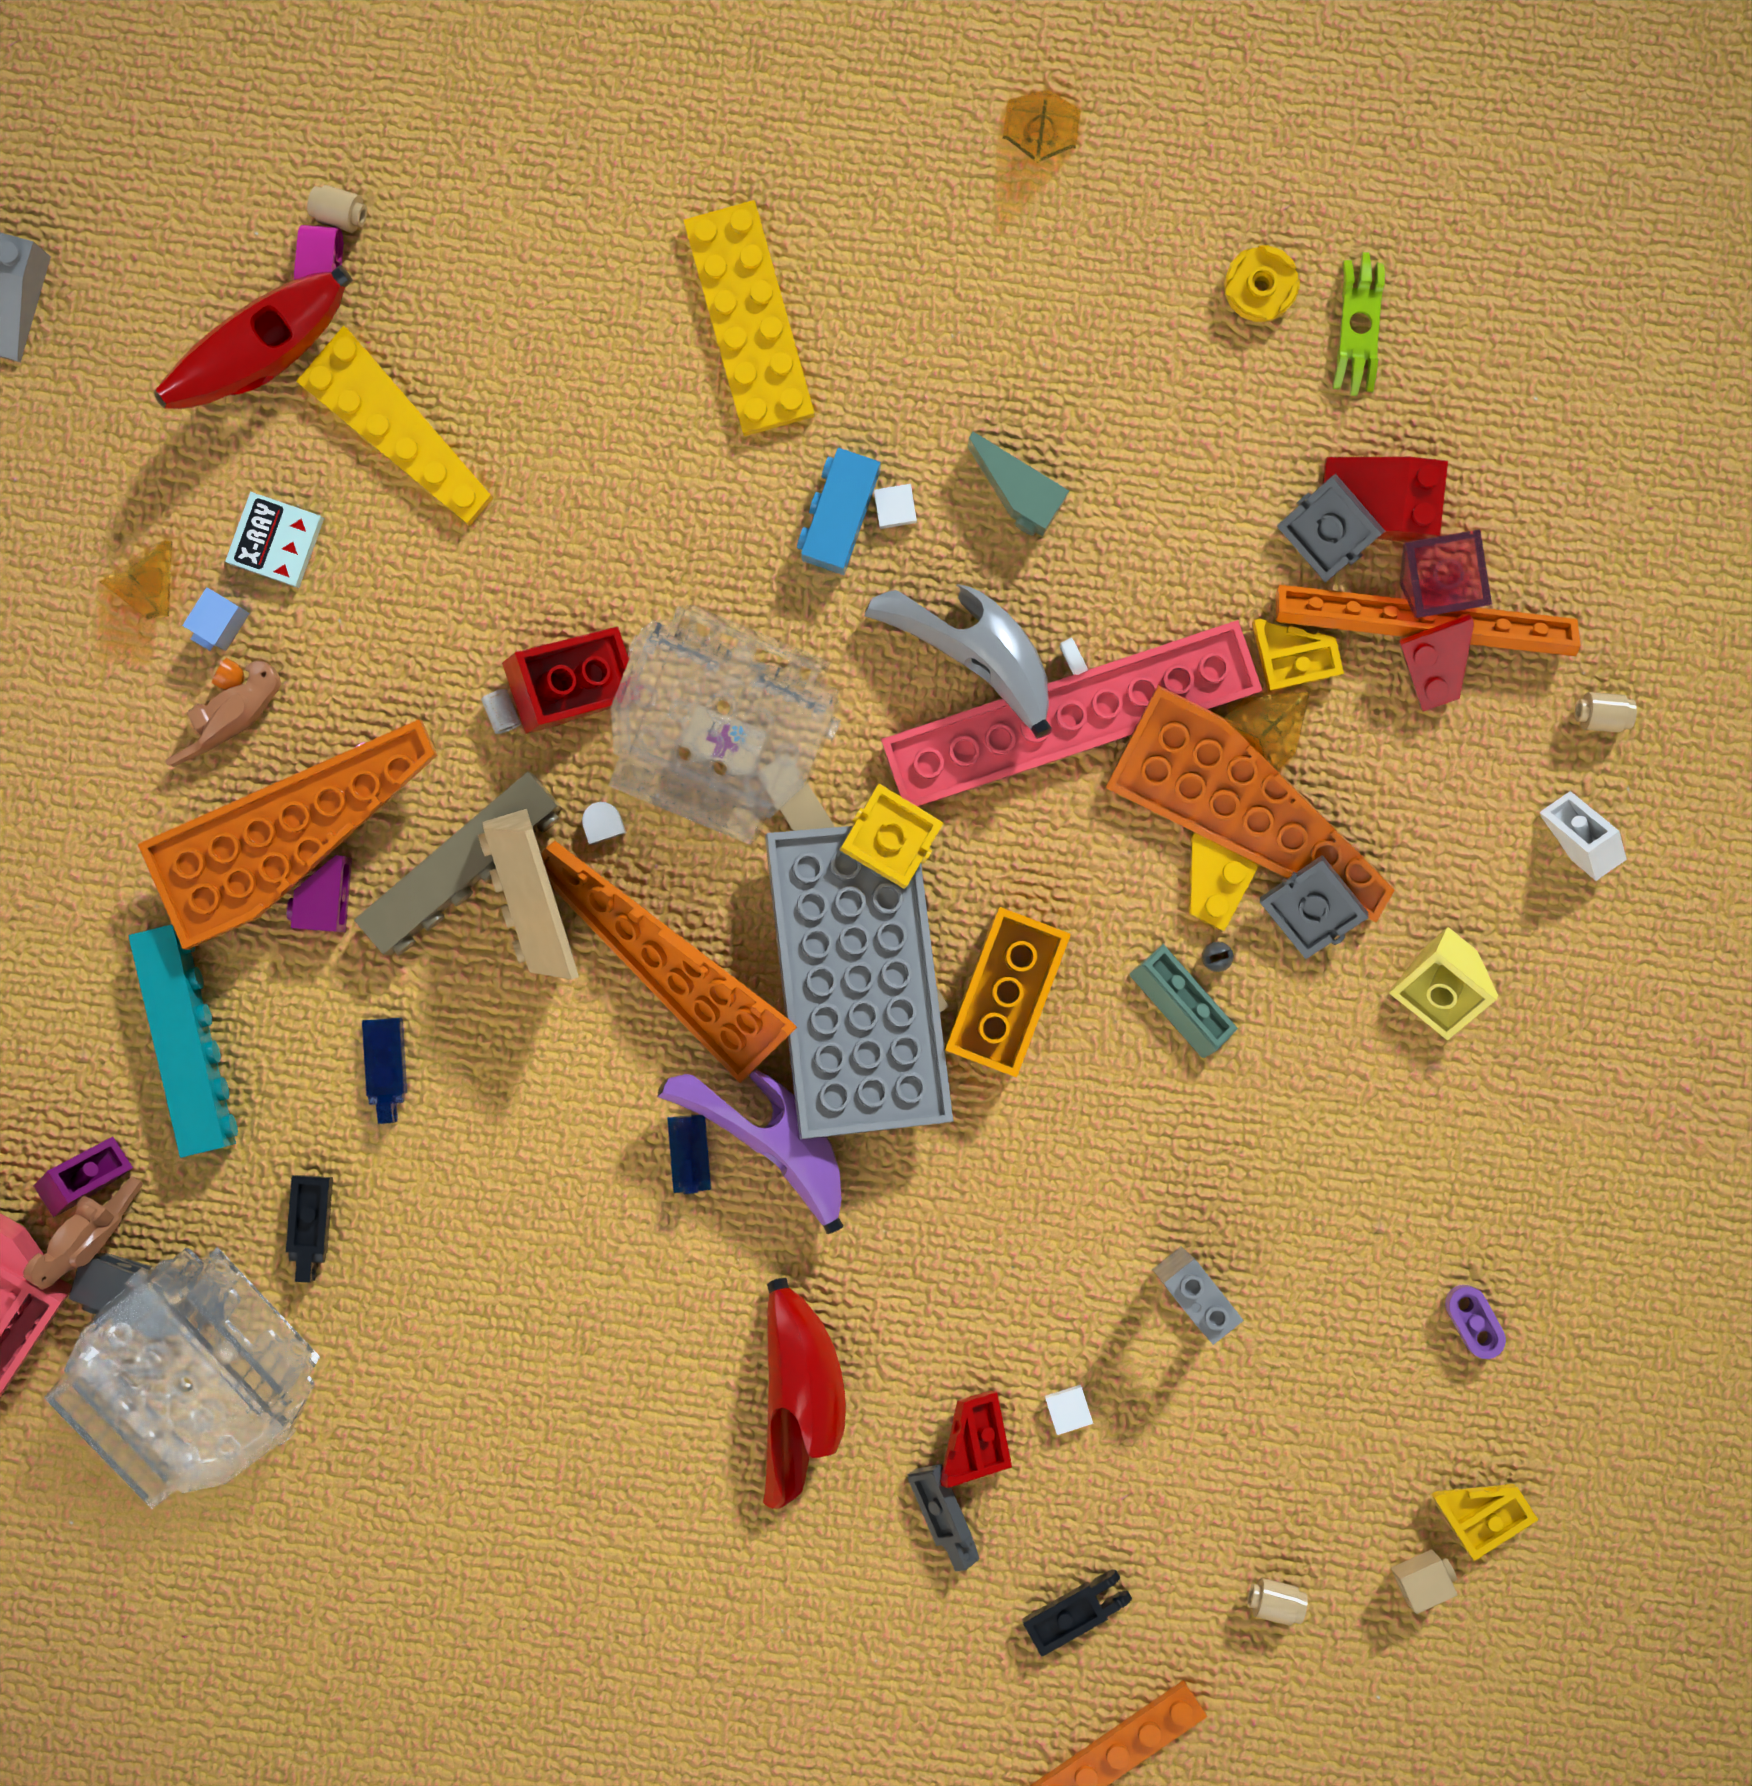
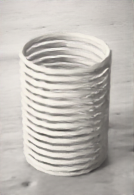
M507 689L494 691L481 699L495 734L510 731L521 724Z

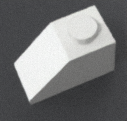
M1571 791L1540 812L1541 818L1570 859L1595 881L1627 860L1620 831Z

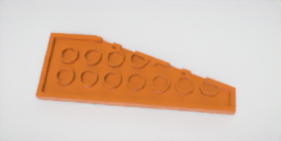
M1159 685L1157 686L1105 788L1287 879L1292 876L1293 872L1297 873L1323 855L1368 911V919L1377 923L1395 891L1394 887L1227 719Z

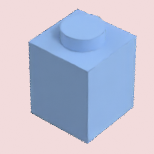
M206 587L182 626L193 632L191 640L211 651L214 645L226 651L250 613Z

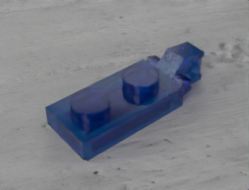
M403 1019L362 1020L366 1096H368L369 1105H376L378 1124L398 1122L397 1103H403L405 1093H407Z

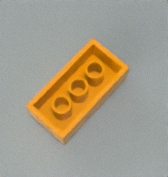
M998 907L944 1050L1017 1078L1071 934Z

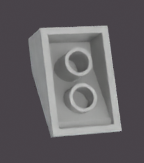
M0 233V357L21 363L51 256L33 241Z

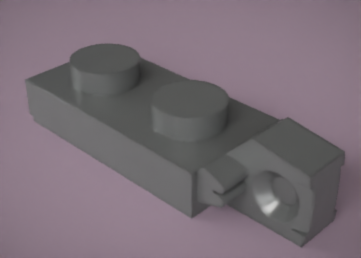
M942 1464L916 1468L907 1474V1478L936 1546L942 1545L947 1551L955 1571L967 1570L979 1560V1555L952 1488L941 1486Z

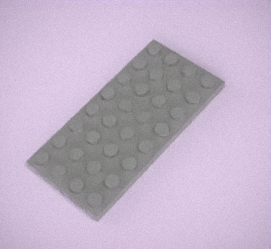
M853 826L774 832L765 835L785 1016L797 1026L788 1036L800 1140L953 1122L921 863L905 889L901 888L839 850Z

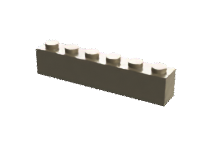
M526 772L355 918L354 921L383 955L396 953L399 956L414 945L416 940L413 937L423 928L429 931L444 919L445 916L442 912L452 903L458 906L473 894L471 887L481 878L484 882L491 879L489 871L496 869L492 855L484 856L478 834L485 833L482 822L527 809L534 833L538 830L543 833L559 820L557 813L563 808L534 774Z

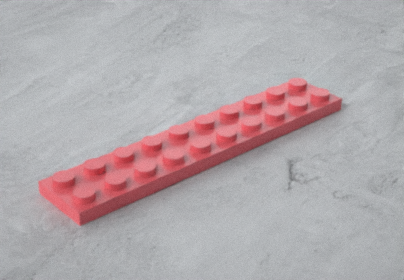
M1239 620L1089 669L1079 675L1074 674L1048 683L1049 708L1046 721L1052 727V731L1045 737L1036 739L1031 729L1003 699L883 738L881 742L899 795L920 807L1132 736L1158 685L1207 710L1258 694L1263 690Z

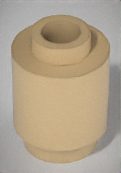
M324 185L322 187L315 186L311 190L307 202V212L309 216L315 217L318 223L353 233L358 227L364 225L367 217V206L363 204L361 195Z
M1587 692L1583 699L1577 701L1575 707V719L1577 722H1580L1583 730L1620 733L1624 729H1632L1637 715L1635 700L1627 699L1626 695Z
M1260 1578L1257 1585H1251L1247 1600L1248 1607L1253 1608L1254 1617L1289 1626L1293 1623L1302 1624L1308 1603L1307 1594L1300 1592L1298 1587L1265 1578Z

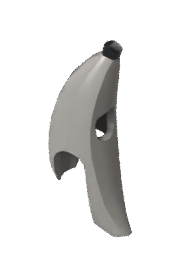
M957 584L956 586L960 588L958 600L979 622L967 629H956L897 590L888 591L872 598L865 609V617L906 631L971 669L993 687L1016 715L1031 729L1036 739L1051 733L1052 727L1046 721L1049 708L1048 680L1038 652L1020 625L996 602L976 589Z

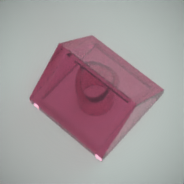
M1480 529L1403 543L1400 586L1415 618L1492 605Z

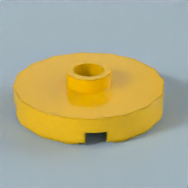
M1259 245L1258 247L1241 251L1230 263L1224 279V293L1230 307L1242 318L1253 322H1270L1283 316L1295 302L1300 289V278L1298 279L1297 267L1293 259L1283 250L1270 245ZM1255 282H1264L1267 289L1264 291L1258 290L1255 287Z

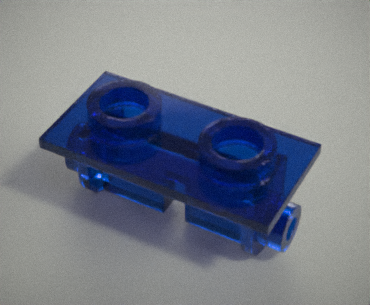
M701 1114L667 1117L673 1193L694 1194L698 1193V1191L711 1190L706 1118Z

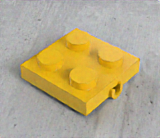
M878 784L864 808L860 807L857 814L852 820L854 825L839 850L905 889L920 863L924 864L932 852L929 848L944 822L883 785Z

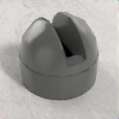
M1212 942L1202 952L1203 964L1213 972L1225 971L1233 962V951L1223 942ZM1227 951L1228 958L1211 963L1209 956Z

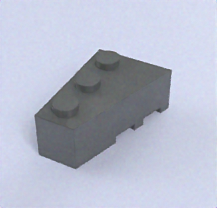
M97 1253L88 1264L77 1268L68 1299L83 1304L82 1309L86 1312L99 1315L108 1314L113 1316L112 1321L116 1324L127 1327L138 1326L144 1329L143 1334L148 1337L166 1339L168 1334L208 1330L220 1286L212 1283H207V1285L191 1286L184 1283L186 1279L184 1275L173 1273L172 1278L151 1271L152 1266L109 1253Z

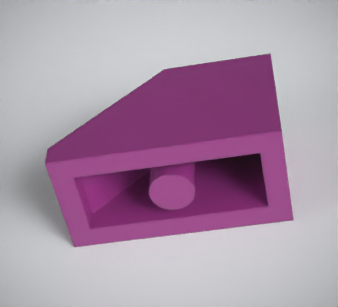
M335 855L294 890L293 898H290L287 904V919L291 921V928L346 932L352 858Z
M111 1137L48 1170L33 1187L54 1218L76 1206L83 1195L90 1198L132 1170L133 1167L114 1137Z

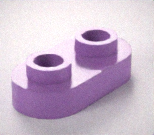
M1458 1285L1451 1289L1445 1300L1446 1310L1467 1349L1482 1359H1492L1498 1356L1505 1347L1506 1337L1483 1293L1470 1285ZM1464 1297H1468L1470 1301L1468 1308L1460 1310L1459 1301ZM1486 1331L1488 1334L1487 1340L1484 1343H1478V1334Z

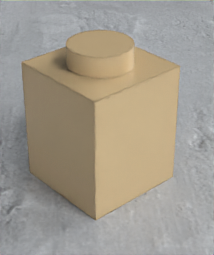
M1432 1549L1391 1568L1406 1603L1415 1614L1458 1596L1452 1583L1458 1580L1452 1565L1447 1558L1442 1560Z

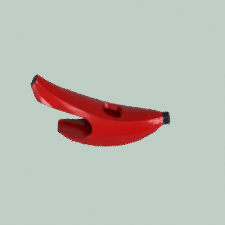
M339 265L330 272L313 273L292 280L244 306L193 345L155 389L154 396L157 402L165 409L193 408L212 403L228 395H238L252 391L270 382L307 351L329 326L340 307L345 287L353 281L350 274L342 265Z
M787 1278L774 1279L767 1284L769 1290L767 1308L769 1386L766 1482L763 1503L772 1509L783 1508L802 1493L806 1480L809 1456L811 1458H820L837 1452L844 1434L846 1416L845 1389L834 1344L821 1319L801 1296L789 1288Z

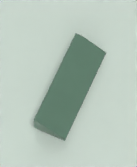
M1164 944L1130 973V977L1202 1058L1216 1052L1238 1029Z

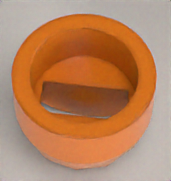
M225 658L214 674L211 683L223 690H227L243 684L244 672L236 662Z

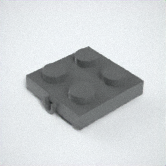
M1336 474L1330 477L1312 495L1307 493L1297 502L1299 506L1277 525L1279 530L1325 583L1348 563L1350 566L1363 556L1361 552L1385 532Z
M1323 855L1297 873L1293 872L1291 877L1288 879L1284 878L1282 883L1260 897L1261 905L1305 959L1330 943L1333 945L1339 944L1344 940L1345 933L1369 918L1368 911Z

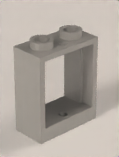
M1182 1246L1152 1269L1198 1329L1213 1345L1244 1321L1196 1259Z

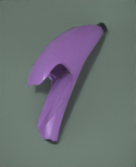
M754 1070L749 1074L753 1082L768 1097L772 1104V1118L764 1128H759L750 1123L693 1075L684 1074L667 1078L658 1089V1098L701 1114L729 1131L757 1153L764 1155L775 1163L781 1170L782 1175L823 1225L827 1234L837 1232L843 1228L844 1225L838 1218L842 1200L840 1169L832 1144L828 1137L799 1139L795 1095L781 1083L758 1070Z

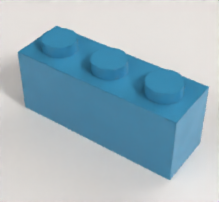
M837 448L834 458L827 457L821 478L826 479V483L822 493L815 492L809 509V513L814 515L810 529L803 527L797 543V548L802 550L801 558L803 562L845 575L881 471V462L841 448Z

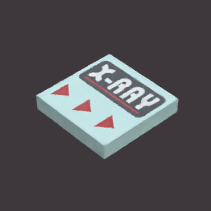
M250 491L225 562L299 588L324 518Z

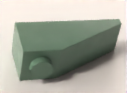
M972 432L968 441V449L1010 517L1016 520L1015 526L1028 535L1033 536L1036 532L1043 537L1065 502L1069 490L977 433Z

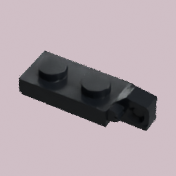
M293 1175L291 1178L286 1252L289 1253V1261H296L295 1282L311 1283L315 1281L318 1263H325L326 1253H328L333 1177Z

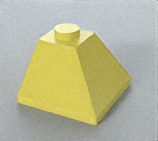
M1449 927L1423 948L1389 992V994L1446 1040L1452 1038L1494 1003L1498 997L1478 951Z

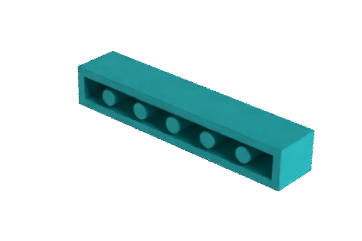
M172 924L128 935L180 1158L236 1144L235 1136L238 1135V1126L235 1117L229 1114L226 1102L229 1099V1088L225 1078L221 1077L218 1063L221 1060V1054L215 1040L212 1041L209 1026L212 1025V1015L208 1005L203 1003L200 990L204 986L203 976L200 969L195 967L192 956L195 947L188 950L183 949Z

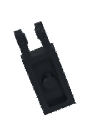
M1112 1569L1099 1575L1090 1584L1086 1582L1022 1618V1623L1041 1657L1107 1621L1108 1616L1124 1608V1606L1132 1601V1597L1127 1590L1114 1594L1102 1604H1100L1096 1595L1114 1586L1120 1580L1117 1570Z

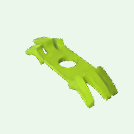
M1362 252L1357 288H1353L1355 276L1352 261H1343V306L1333 389L1339 390L1341 388L1348 358H1351L1350 396L1358 395L1365 360H1368L1366 392L1373 393L1379 359L1377 351L1381 300L1385 286V269L1383 263L1377 262L1374 290L1370 289L1372 267L1369 252ZM1362 313L1368 316L1371 322L1368 332L1359 334L1352 330L1350 319L1354 314Z

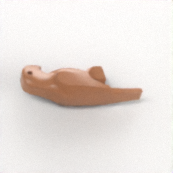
M254 661L245 668V671L249 672L246 684L221 692L207 706L197 703L192 709L188 710L186 713L194 729L202 736L196 743L166 759V764L172 767L182 764L208 752L251 727L279 691L282 683L276 669L266 662Z
M131 1176L104 1206L83 1195L76 1204V1214L60 1226L48 1243L47 1253L44 1255L38 1253L28 1262L24 1269L23 1277L40 1289H45L53 1285L67 1272L88 1264L120 1224L122 1215L142 1187L143 1182Z

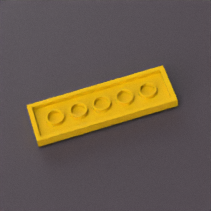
M755 200L683 219L743 437L815 417Z

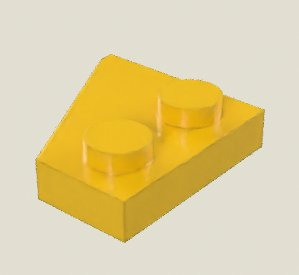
M1256 619L1252 622L1268 692L1338 677L1344 674L1336 637L1321 633L1313 634L1292 626L1284 627L1268 623L1264 619Z
M1193 832L1190 836L1191 867L1189 882L1191 883V895L1189 896V915L1221 932H1225L1259 864Z
M1514 1484L1435 1491L1431 1494L1468 1555L1474 1561L1538 1521L1521 1491Z

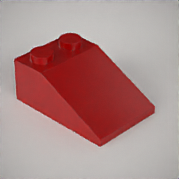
M1411 456L1327 457L1325 459L1323 484L1335 474L1343 481L1385 530L1377 539L1429 545L1440 536L1448 461Z
M618 626L518 651L502 662L525 734L558 726L642 698Z

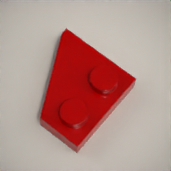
M987 1391L957 1400L940 1479L941 1486L947 1488L1012 1468L997 1392Z

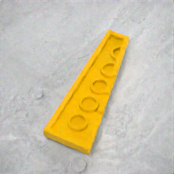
M344 325L296 380L301 387L468 526L472 525L494 499Z

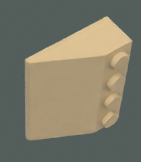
M527 809L482 822L485 833L478 834L484 856L492 855L496 869L489 871L495 891H504L507 905L501 906L507 928L515 926L519 940L512 942L518 963L526 961L530 973L571 980L578 978L579 975Z

